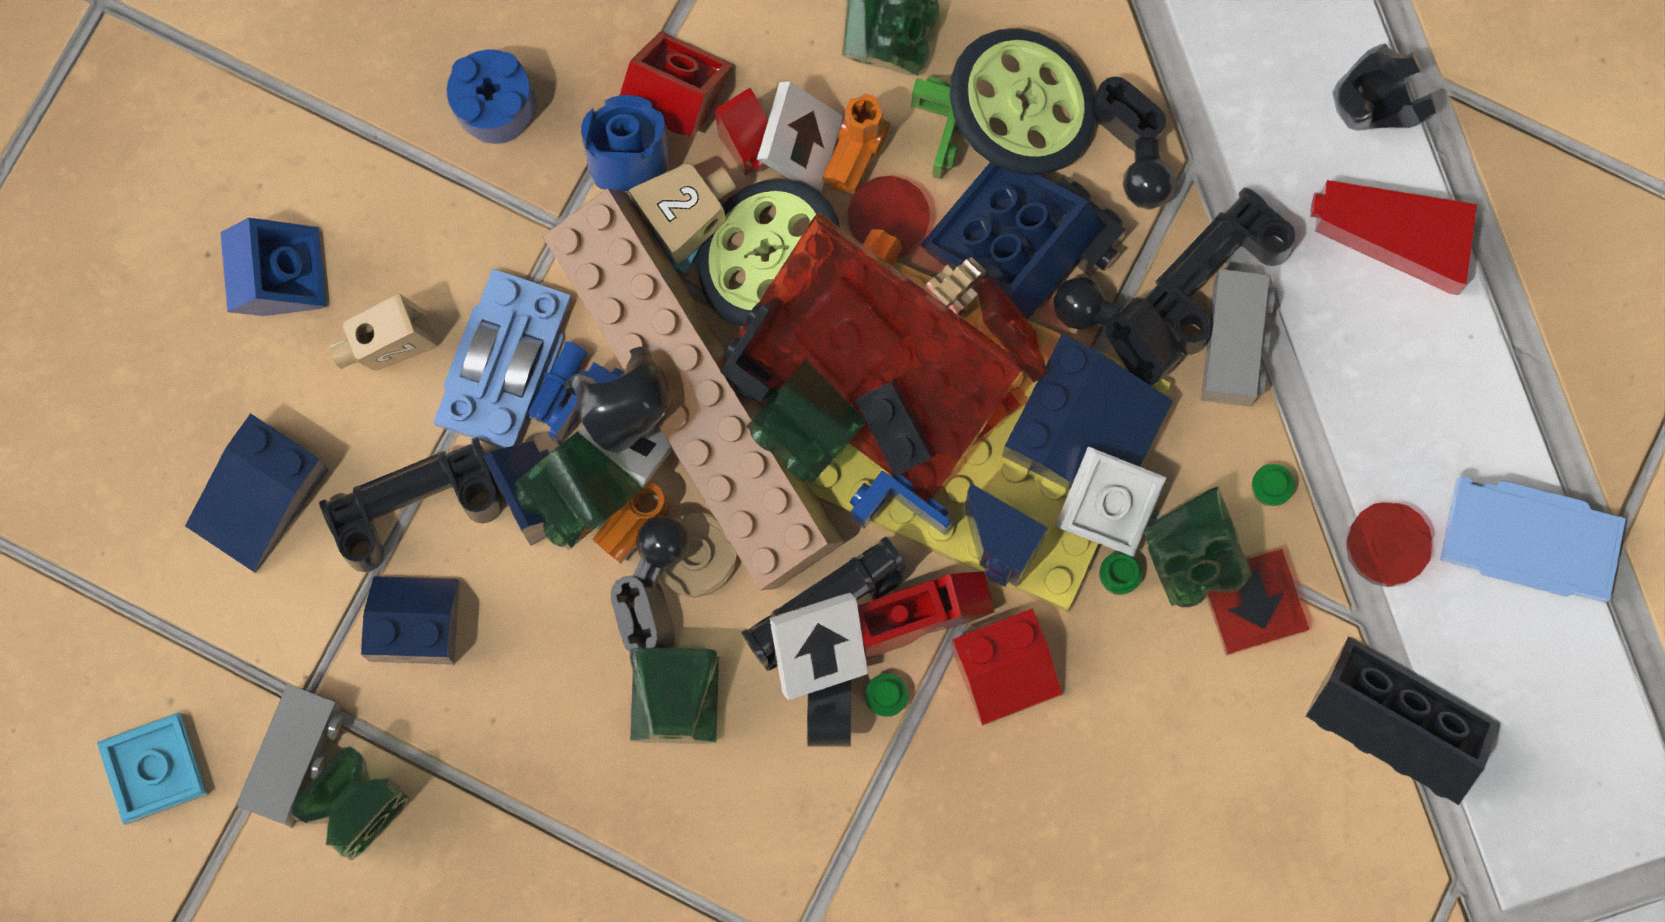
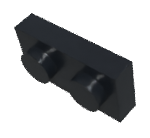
M897 379L855 400L894 476L936 455Z

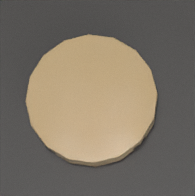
M705 513L679 514L675 518L687 528L690 538L688 554L677 565L665 568L660 579L666 587L678 595L693 598L711 595L725 586L734 573L737 553L714 516Z

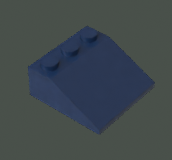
M989 162L920 246L946 267L950 264L954 269L959 265L961 266L967 258L973 257L986 270V274L974 288L993 304L1009 311L1026 323L1080 258V255L1099 235L1103 227L1089 201L1038 174L1025 175L1010 172Z
M1062 334L1004 446L1002 457L1070 490L1088 446L1141 466L1173 400L1102 353Z

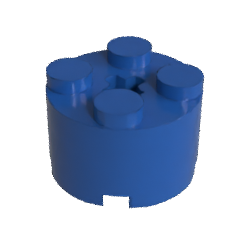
M492 49L480 50L458 59L452 66V72L447 83V98L459 124L467 133L482 142L491 144L505 143L522 134V130L535 116L537 99L525 69L513 54ZM490 94H493V100L486 101Z
M632 95L615 96L605 100L606 106L595 112L593 107L585 115L581 125V135L588 169L598 188L629 192L633 187L666 172L670 162V151L665 121L660 110L658 113V111L652 108L650 101Z

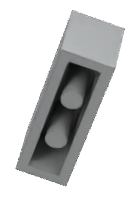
M1219 269L1213 286L1210 313L1212 324L1207 342L1201 401L1251 407L1257 395L1264 394L1267 373L1266 370H1260L1261 354H1268L1271 339V330L1264 329L1265 314H1272L1275 301V289H1268L1270 275Z
M287 684L236 806L291 828L295 820L301 821L309 806L310 797L306 793L312 779L318 780L325 768L327 756L323 755L327 743L329 739H336L344 720V716L340 715L342 707L334 701Z

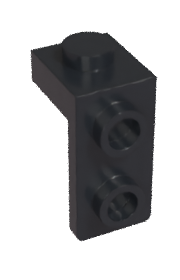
M1061 178L1056 184L1089 201L1103 227L1100 234L1080 255L1078 268L1091 277L1098 268L1102 271L1107 270L1118 257L1120 252L1116 248L1122 242L1126 229L1122 226L1123 221L1115 212L1106 207L1102 210L1090 200L1091 195L1082 185L1075 181H1072L1070 184L1067 180Z
M778 297L764 304L758 302L752 308L745 320L749 327L742 338L737 336L725 350L723 356L728 360L720 373L736 384V389L739 393L748 399L758 400L759 402L774 395L784 381L750 356L784 303Z

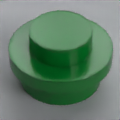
M1267 464L1256 471L1252 478L1251 487L1255 498L1259 502L1274 507L1280 506L1290 499L1294 492L1295 483L1292 474L1284 466Z
M1115 552L1103 560L1099 569V578L1107 591L1116 595H1126L1134 591L1140 584L1142 568L1135 557L1122 552Z
M880 674L868 683L865 691V700L869 709L876 715L892 717L899 714L905 708L908 701V690L905 683L899 677L893 674Z

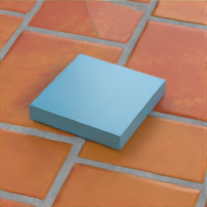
M181 713L173 714L97 742L122 823L125 825L208 795Z

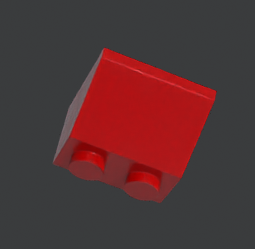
M660 31L630 60L619 96L632 95L645 98L651 102L652 108L658 111V113L660 110L664 117L665 125L670 131L691 137L706 121L731 73L733 64Z
M1033 608L952 639L951 650L982 726L1062 695L1050 650Z

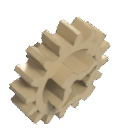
M973 257L967 258L956 269L948 264L923 287L922 292L916 297L914 301L920 307L912 314L913 316L908 320V324L921 337L928 335L939 325L944 330L948 329L952 323L971 307L970 305L980 295L974 287L982 280L981 278L986 274V270Z

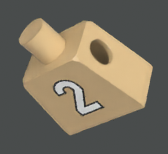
M686 163L629 190V193L643 219L678 266L724 224L726 217L724 209L718 200L736 189V185L723 167L703 180L691 163Z
M399 293L346 320L343 323V328L347 339L331 345L330 352L340 369L359 362L375 371L438 347L424 309Z

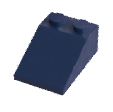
M250 413L223 451L185 527L256 573L329 469L318 457Z

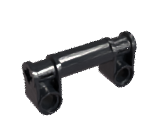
M1244 187L1238 193L1239 199L1226 213L1220 212L1171 266L1155 280V288L1144 298L1156 308L1177 340L1183 354H1196L1204 349L1208 342L1212 324L1210 316L1206 311L1195 304L1190 297L1239 245L1243 246L1261 263L1267 266L1281 265L1290 256L1295 241L1293 226L1269 207L1256 192ZM1277 236L1282 239L1284 246L1281 248H1271L1265 243L1264 238ZM1185 324H1194L1199 327L1202 334L1194 338L1187 337L1181 332L1180 327Z
M478 437L472 438L471 444L452 452L446 453L443 450L438 452V454L360 486H355L350 494L330 502L326 499L319 501L322 514L330 532L334 536L339 552L353 569L359 572H369L377 568L383 560L384 550L373 523L374 519L449 488H454L461 506L468 517L474 522L483 524L497 518L501 512L502 501L491 471L483 457L485 452ZM486 492L490 494L489 500L483 506L473 507L470 505L471 499L477 493ZM360 541H370V548L364 555L352 556L353 547Z
M885 536L879 540V544L869 548L858 557H853L847 563L781 607L771 612L772 615L759 621L750 629L743 630L741 634L766 671L773 670L778 667L770 618L849 592L856 598V601L868 593L873 600L881 598L905 580L906 565L896 548Z

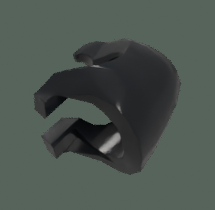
M1386 43L1369 49L1337 82L1332 91L1338 115L1349 129L1355 131L1376 128H1411L1422 123L1431 114L1436 113V106L1432 94L1411 102L1404 78L1420 72V65L1414 53L1400 55L1390 49Z
M642 346L630 350L631 358L626 365L624 374L614 381L597 384L592 378L575 374L565 380V390L572 395L576 394L580 418L592 439L606 451L618 454L640 442L663 417L668 408L669 389L664 372L654 361L650 351Z

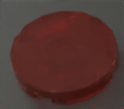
M895 176L876 177L861 185L851 197L847 211L849 233L858 247H862L872 229L884 230L887 234L896 237L903 246L897 258H901L917 249L926 237L930 222L928 202L921 190L908 180Z
M1382 502L1373 504L1358 514L1348 529L1345 545L1348 560L1358 575L1371 584L1394 587L1405 585L1418 577L1425 569L1431 558L1432 536L1430 528L1421 514L1408 505Z

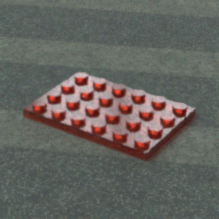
M821 213L813 217L759 301L764 304L778 297L784 303L750 355L784 380L778 389L780 392L891 475H893V472L855 400L897 379L936 454L931 459L900 474L915 487L913 492L925 501L928 498L933 500L936 498L1027 367ZM747 323L744 324L737 336L742 338L749 327Z

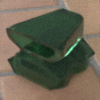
M847 0L842 56L857 63L886 68L910 76H918L919 71L924 68L928 60L929 44L927 39L929 31L934 28L938 20V0Z
M807 357L787 379L782 388L774 394L746 427L750 430L752 438L760 447L769 452H776L783 459L785 467L792 475L798 479L809 481L812 484L866 421L819 367Z
M578 431L514 482L516 487L515 494L519 504L526 511L538 514L544 521L543 528L547 538L559 547H566L568 551L643 490V487L634 477Z
M1219 486L1204 491L1152 523L1144 530L1149 546L1148 551L1171 606L1177 605L1185 608L1196 606L1206 598L1208 593L1215 590L1223 593L1235 592L1247 583L1248 578L1253 577Z
M685 648L630 649V663L633 671L630 741L682 744L715 743L717 741L719 657H717V652L712 649Z
M345 747L293 802L291 812L299 821L306 824H328L326 845L332 847L342 857H347L352 861L362 854L401 812L409 797L401 790L400 786L387 778L370 780L364 757L356 749Z

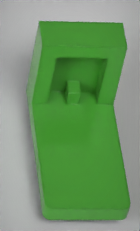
M916 78L912 91L911 107L948 117L933 166L932 177L941 179L944 167L952 169L958 145L952 144L955 129L960 130L953 116L950 101V85L938 78H927L926 80Z

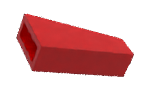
M1331 180L1326 181L1320 193L1314 192L1310 217L1317 218L1315 232L1449 294L1459 295L1467 284L1477 204Z

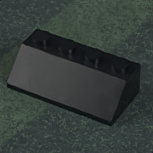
M1350 637L1347 638L1305 716L1314 721L1323 730L1335 733L1352 743L1361 752L1373 755L1390 765L1399 774L1411 777L1430 788L1437 796L1447 798L1457 805L1461 803L1483 772L1500 723Z

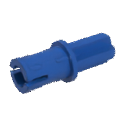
M568 341L563 345L564 348L550 372L543 374L545 381L529 409V415L544 424H548L552 413L562 403L568 392L565 390V380L578 374L584 360L589 355L586 350Z

